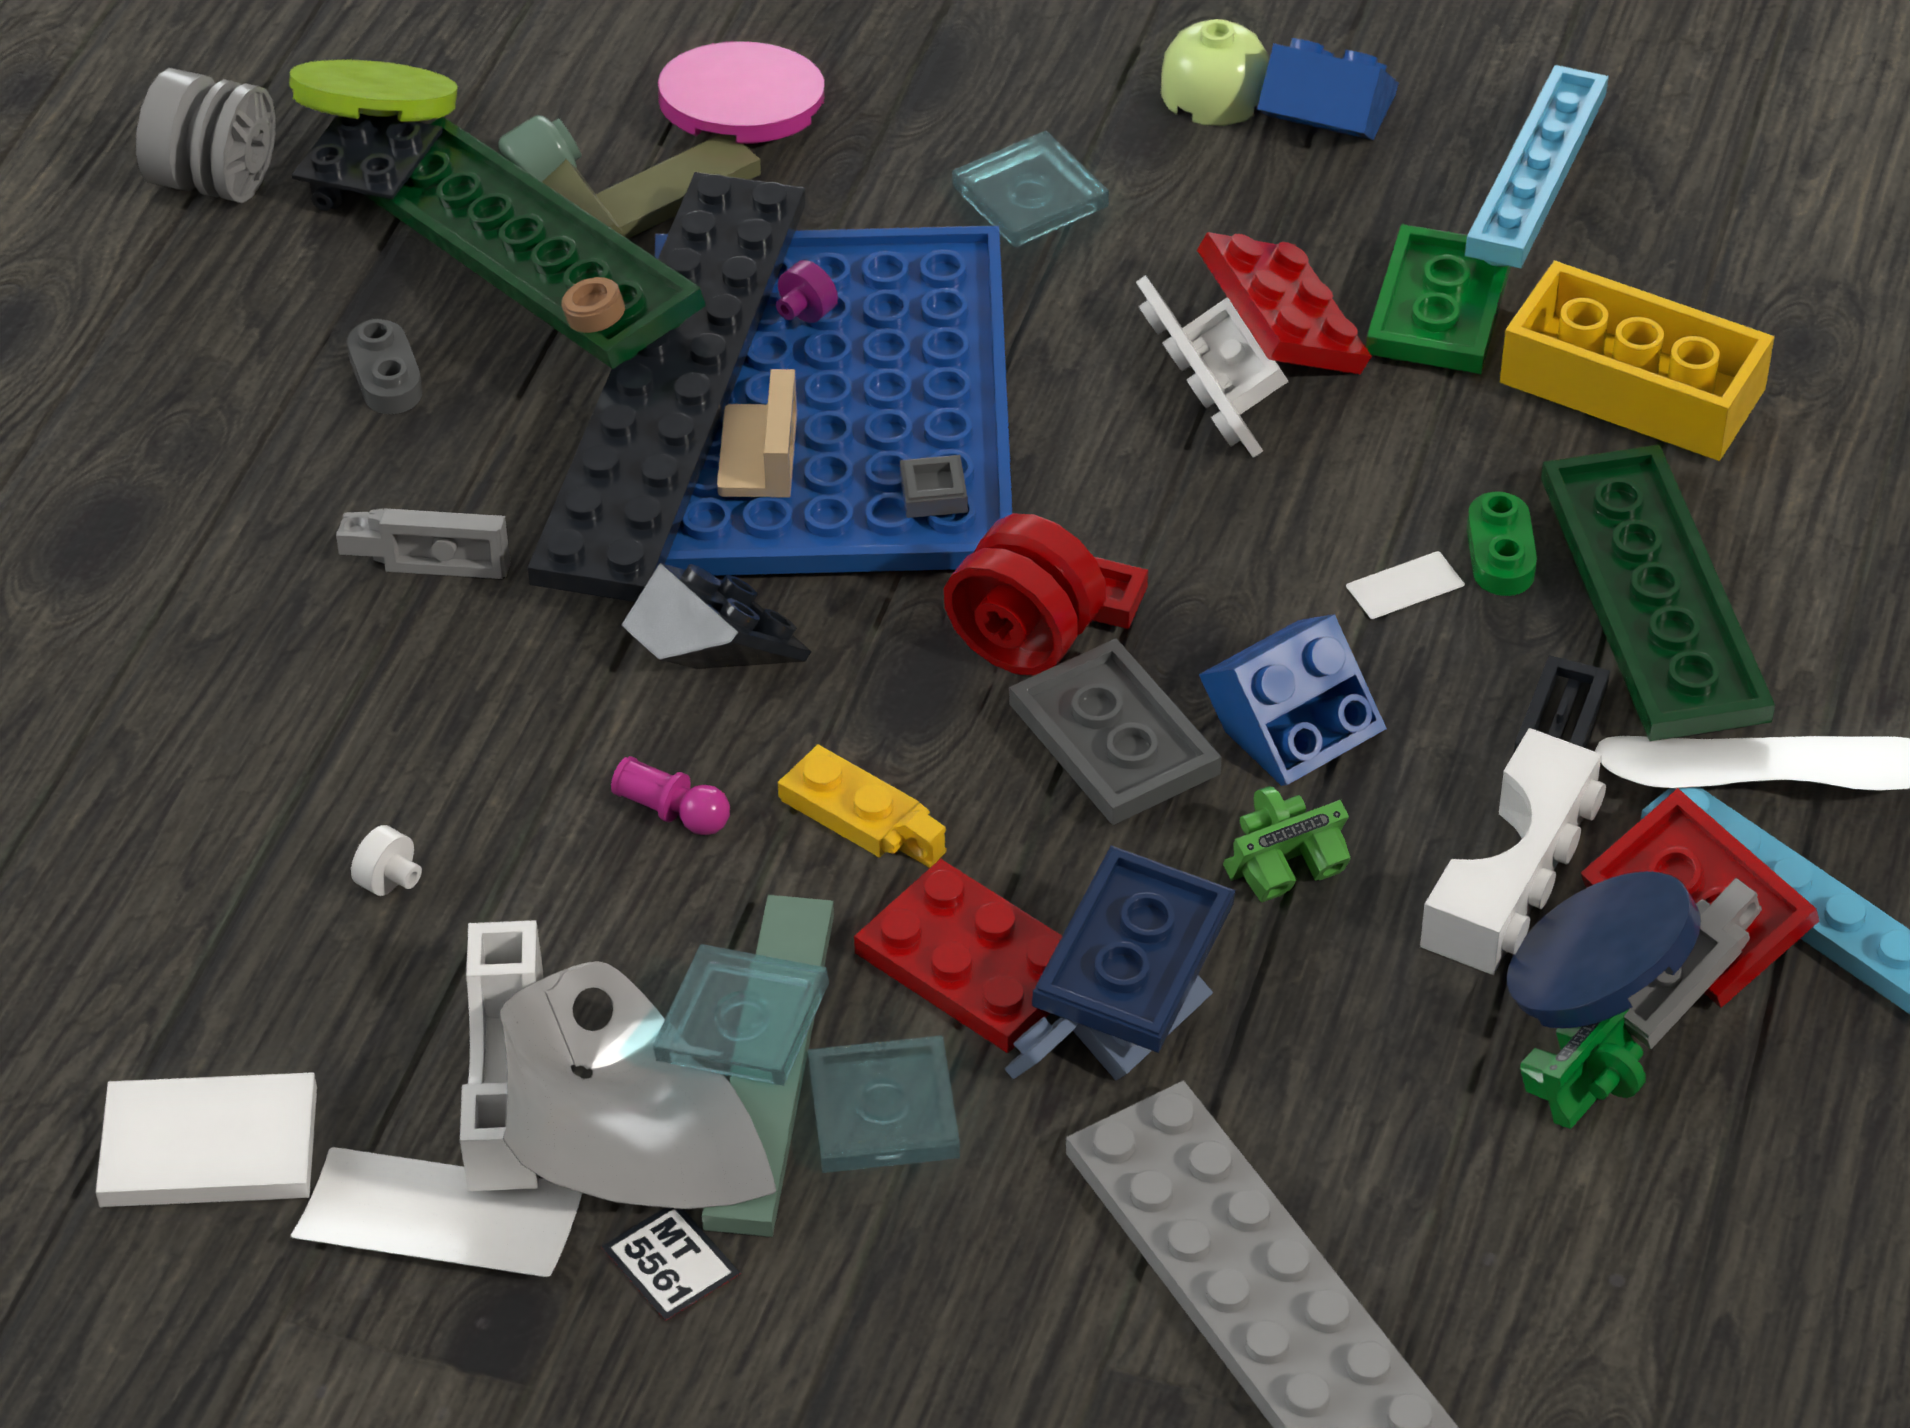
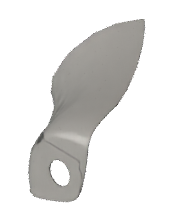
M599 961L575 965L530 984L516 992L503 1005L500 1010V1019L503 1025L507 1061V1113L503 1140L522 1166L552 1184L605 1200L635 1205L680 1209L729 1206L771 1195L777 1191L765 1149L748 1111L733 1086L717 1067L696 1054L678 1038L648 998L619 970ZM587 988L603 990L608 994L612 1002V1017L608 1024L600 1030H585L577 1024L573 1017L574 1000L580 992ZM575 1064L576 1067L584 1066L587 1070L590 1068L593 1071V1075L591 1078L583 1079L572 1072L571 1066Z

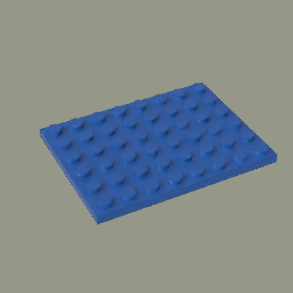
M999 226L795 231L728 404H768L771 369H795L797 423L791 497H722L718 494L717 481L723 415L665 564L686 570L689 564H693L712 575L957 569L968 555L974 553L980 540L994 523L1012 514ZM655 234V258L657 259L668 234ZM801 260L813 262L821 267L833 281L838 294V302L835 308L815 323L803 321L797 316L792 320H787L779 314L776 308V302L781 299L778 290L779 277ZM960 455L968 497V512L907 518L900 478V460Z

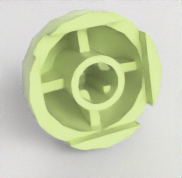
M1214 19L1192 24L1178 33L1165 52L1162 64L1161 97L1171 111L1177 114V108L1180 107L1184 111L1192 113V122L1202 125H1229L1246 121L1254 116V107L1259 103L1269 63L1268 54L1256 34L1237 23Z

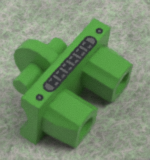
M1268 786L1259 789L1254 794L1255 811L1240 817V825L1246 835L1235 839L1233 843L1234 856L1225 859L1223 863L1231 881L1244 876L1260 902L1268 901L1291 890L1296 882L1286 861L1288 859L1302 855L1315 880H1323L1345 870L1351 858L1341 830L1349 816L1341 800L1306 812L1304 800L1300 795L1283 800L1280 793L1274 787Z

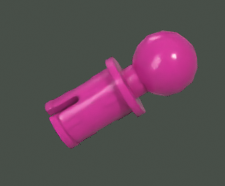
M632 756L623 758L614 772L611 783V791L614 795L626 797L658 811L659 818L665 822H671L679 815L684 826L694 834H716L725 826L730 817V804L725 793L715 786L703 784L690 789V777L683 772L671 775L642 763Z

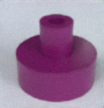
M807 260L798 261L779 277L778 290L781 299L776 302V308L779 314L787 320H792L797 316L803 321L815 323L837 305L838 294L833 281L821 267Z

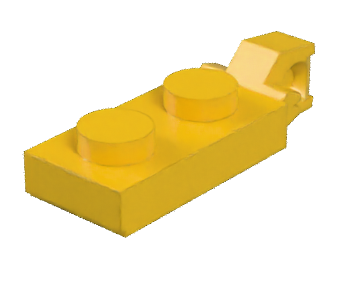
M819 744L778 781V797L781 798L782 802L879 858L885 852L894 854L897 850H900L930 868L946 853L947 848H945L944 834L946 827L929 816L930 811L925 806Z

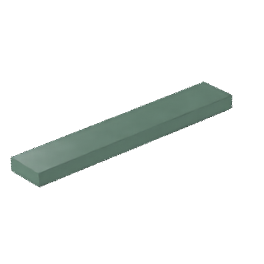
M777 895L767 896L729 1083L735 1089L752 1119L765 1149L777 1191L771 1195L734 1205L704 1207L702 1213L703 1230L773 1237L833 924V900Z

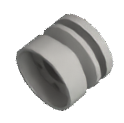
M172 68L161 72L148 89L141 107L136 131V156L139 171L145 181L184 191H191L197 187L200 194L212 197L220 196L223 199L241 203L253 197L264 180L275 141L276 118L273 100L267 89L245 83L241 85L226 79L215 83L211 77Z

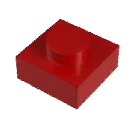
M1094 557L1106 581V601L1093 621L1129 629L1148 587V569Z

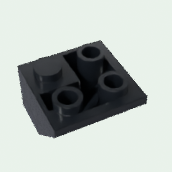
M660 563L621 624L659 660L695 669L805 662L812 652L793 635L797 628L790 620L771 609L766 608L764 610L754 601L758 593L750 585L732 575H726L723 580L717 579L706 570L693 564H689L686 570Z

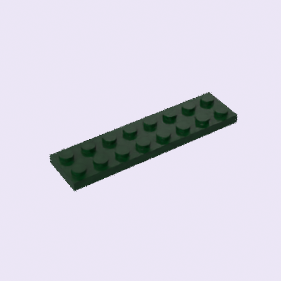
M440 117L430 123V125L442 127L443 132L393 200L364 194L611 369L633 358L640 350L668 331L677 328L686 319L706 306L699 286L445 117ZM601 277L614 281L620 289L625 304L622 317L612 326L597 332L583 333L572 329L567 322L562 308V298L565 293L576 283L588 278Z

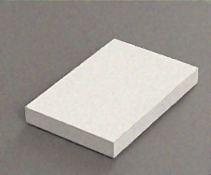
M314 1073L108 1082L96 1186L99 1207L309 1198L317 1094Z

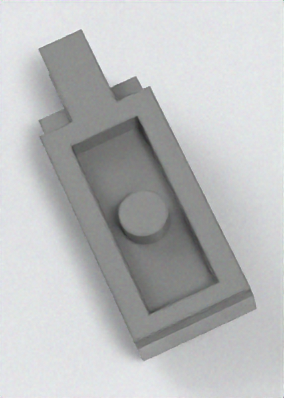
M386 508L384 510L375 509L369 512L344 513L336 533L340 555L371 556L374 561L385 564L386 572L503 579V577L507 576L510 567L505 516Z
M1735 878L1711 905L1703 899L1696 903L1700 912L1701 926L1697 941L1687 960L1674 976L1666 974L1664 971L1649 985L1628 998L1633 1007L1625 1015L1624 1023L1626 1029L1648 1048L1652 1049L1741 954V949L1750 939L1749 933L1745 930L1762 911V907L1758 902V895L1755 891Z

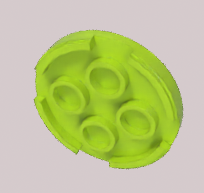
M364 60L315 61L293 67L290 70L289 86L293 89V99L299 104L320 112L357 119L360 113L372 116H393L398 114L397 119L399 121L436 119L446 116L455 110L457 99V84L448 77L429 70L394 63Z

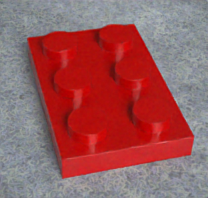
M1211 232L1206 233L1197 252L1269 360L1355 374L1362 373L1372 356L1358 337L1357 328L1345 318L1332 299L1333 294L1331 290L1319 280L1308 263L1307 255L1300 248L1288 242L1272 244L1255 241L1243 234L1227 236Z
M1679 788L1581 872L1584 885L1587 888L1609 878L1629 873H1665L1682 882L1695 903L1703 899L1710 905L1735 878L1755 891L1758 895L1757 898L1762 911L1745 930L1749 933V941L1741 949V954L1704 992L1720 1008L1727 1004L1820 921L1817 909Z
M940 858L854 936L855 954L1001 1050L1009 1053L1015 1047L1013 1043L1043 1017L1046 1018L1050 1014L1047 1011L1032 1006V994L1062 935Z

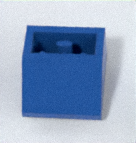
M1292 38L1290 47L1273 43L1257 107L1259 111L1269 117L1374 140L1395 97L1399 84L1398 81L1386 72V65L1378 63L1377 57L1350 50H1345L1343 59L1333 57V53L1323 50V45L1297 38Z
M1335 614L1298 620L1199 674L1224 731L1281 786L1294 782L1387 729Z

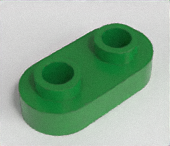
M1489 492L1478 496L1470 504L1467 521V535L1474 579L1481 588L1492 594L1501 596L1520 594L1533 584L1537 562L1529 508L1523 500L1506 492Z

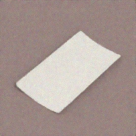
M333 1147L328 1151L313 1194L291 1237L549 1277L559 1260L568 1238L582 1193L552 1184L542 1178H538V1188L468 1191L465 1169L462 1166Z

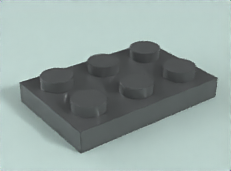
M1117 638L1009 687L1010 706L1112 825L1221 774L1222 757Z

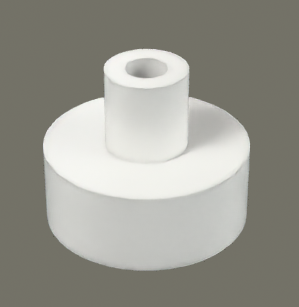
M387 825L376 827L363 839L354 855L351 866L353 881L379 896L390 893L398 884L406 889H411L420 879L422 872L421 866L412 862L414 855L413 841L408 836Z

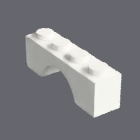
M1528 729L1504 769L1499 815L1516 829L1522 840L1508 851L1490 858L1450 860L1424 905L1421 948L1491 975L1495 974L1507 952L1516 954L1527 935L1530 924V917L1528 915L1533 906L1542 909L1550 897L1556 878L1555 867L1558 862L1568 864L1576 851L1581 835L1579 825L1583 818L1593 820L1600 809L1606 790V784L1598 781L1602 754L1537 730Z
M534 920L468 923L466 978L469 1003L470 1065L468 1084L462 1085L460 1144L468 1191L538 1188V1175L522 1166L503 1140L507 1113V1061L505 1037L500 1019L501 1008L516 992L543 979L537 922Z

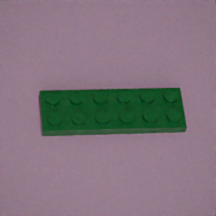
M1653 445L1544 461L1541 475L1542 483L1649 742L1772 723L1775 703L1661 446Z

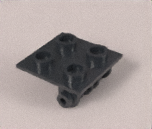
M360 113L357 119L337 115L292 173V179L310 183L312 203L323 211L338 208L344 201V194L347 191L393 200L442 134L443 128L415 121H399L397 118L390 116H372Z

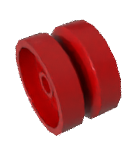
M1013 513L997 520L980 540L974 553L968 555L944 587V608L954 630L965 643L992 665L1019 675L1035 676L1056 666L1070 649L1077 636L1083 633L1106 601V581L1094 556L1077 537L1062 526L1034 514Z

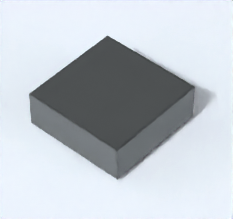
M960 455L900 460V478L907 518L968 512V497Z

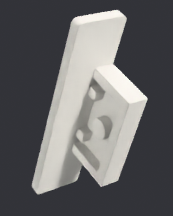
M1145 275L1136 283L1147 298V301L1139 305L1140 310L1158 335L1166 329L1170 333L1171 337L1162 343L1181 371L1190 366L1195 371V374L1186 380L1207 409L1216 403L1220 409L1211 418L1230 446H1233L1241 440L1253 458L1263 452L1240 415L1289 382L1274 360L1267 358L1228 297L1182 328L1147 276Z

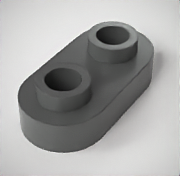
M371 319L356 326L348 335L347 345L350 363L367 406L383 414H398L416 406L421 400L423 393L421 376L404 330L398 324L383 319Z

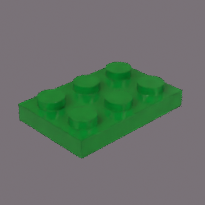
M1401 224L1368 331L1367 350L1371 355L1394 360H1404L1482 374L1511 266H1494L1484 260L1465 256L1468 235Z

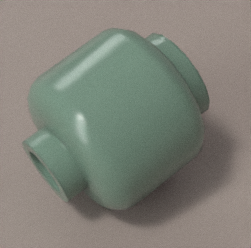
M542 115L533 116L502 135L498 142L499 151L503 157L541 182L562 164L565 159L577 169L576 160L582 157L577 144L559 118L551 122Z

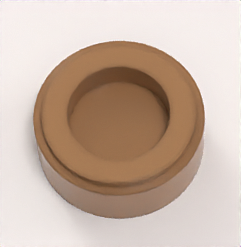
M594 277L582 280L573 285L562 298V308L569 326L575 331L583 333L597 332L612 326L622 317L625 310V304L618 285L607 278Z

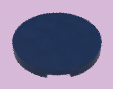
M1635 872L1596 883L1556 906L1527 933L1516 954H1513L1508 967L1507 986L1509 992L1520 1009L1526 1014L1539 1019L1542 1026L1576 1028L1595 1024L1619 1015L1633 1007L1628 999L1629 997L1649 985L1664 971L1666 974L1674 976L1693 950L1701 926L1699 909L1683 883L1665 873Z

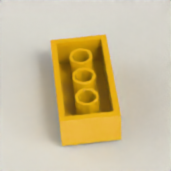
M1554 260L1505 330L1500 383L1720 461L1766 389L1775 336Z

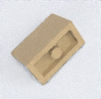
M771 369L768 404H728L725 406L717 481L718 494L720 496L791 497L797 423L795 369Z

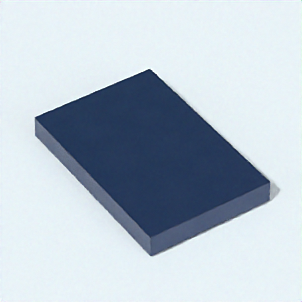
M1110 846L1033 990L1032 1006L1159 1053L1233 907L1235 890Z

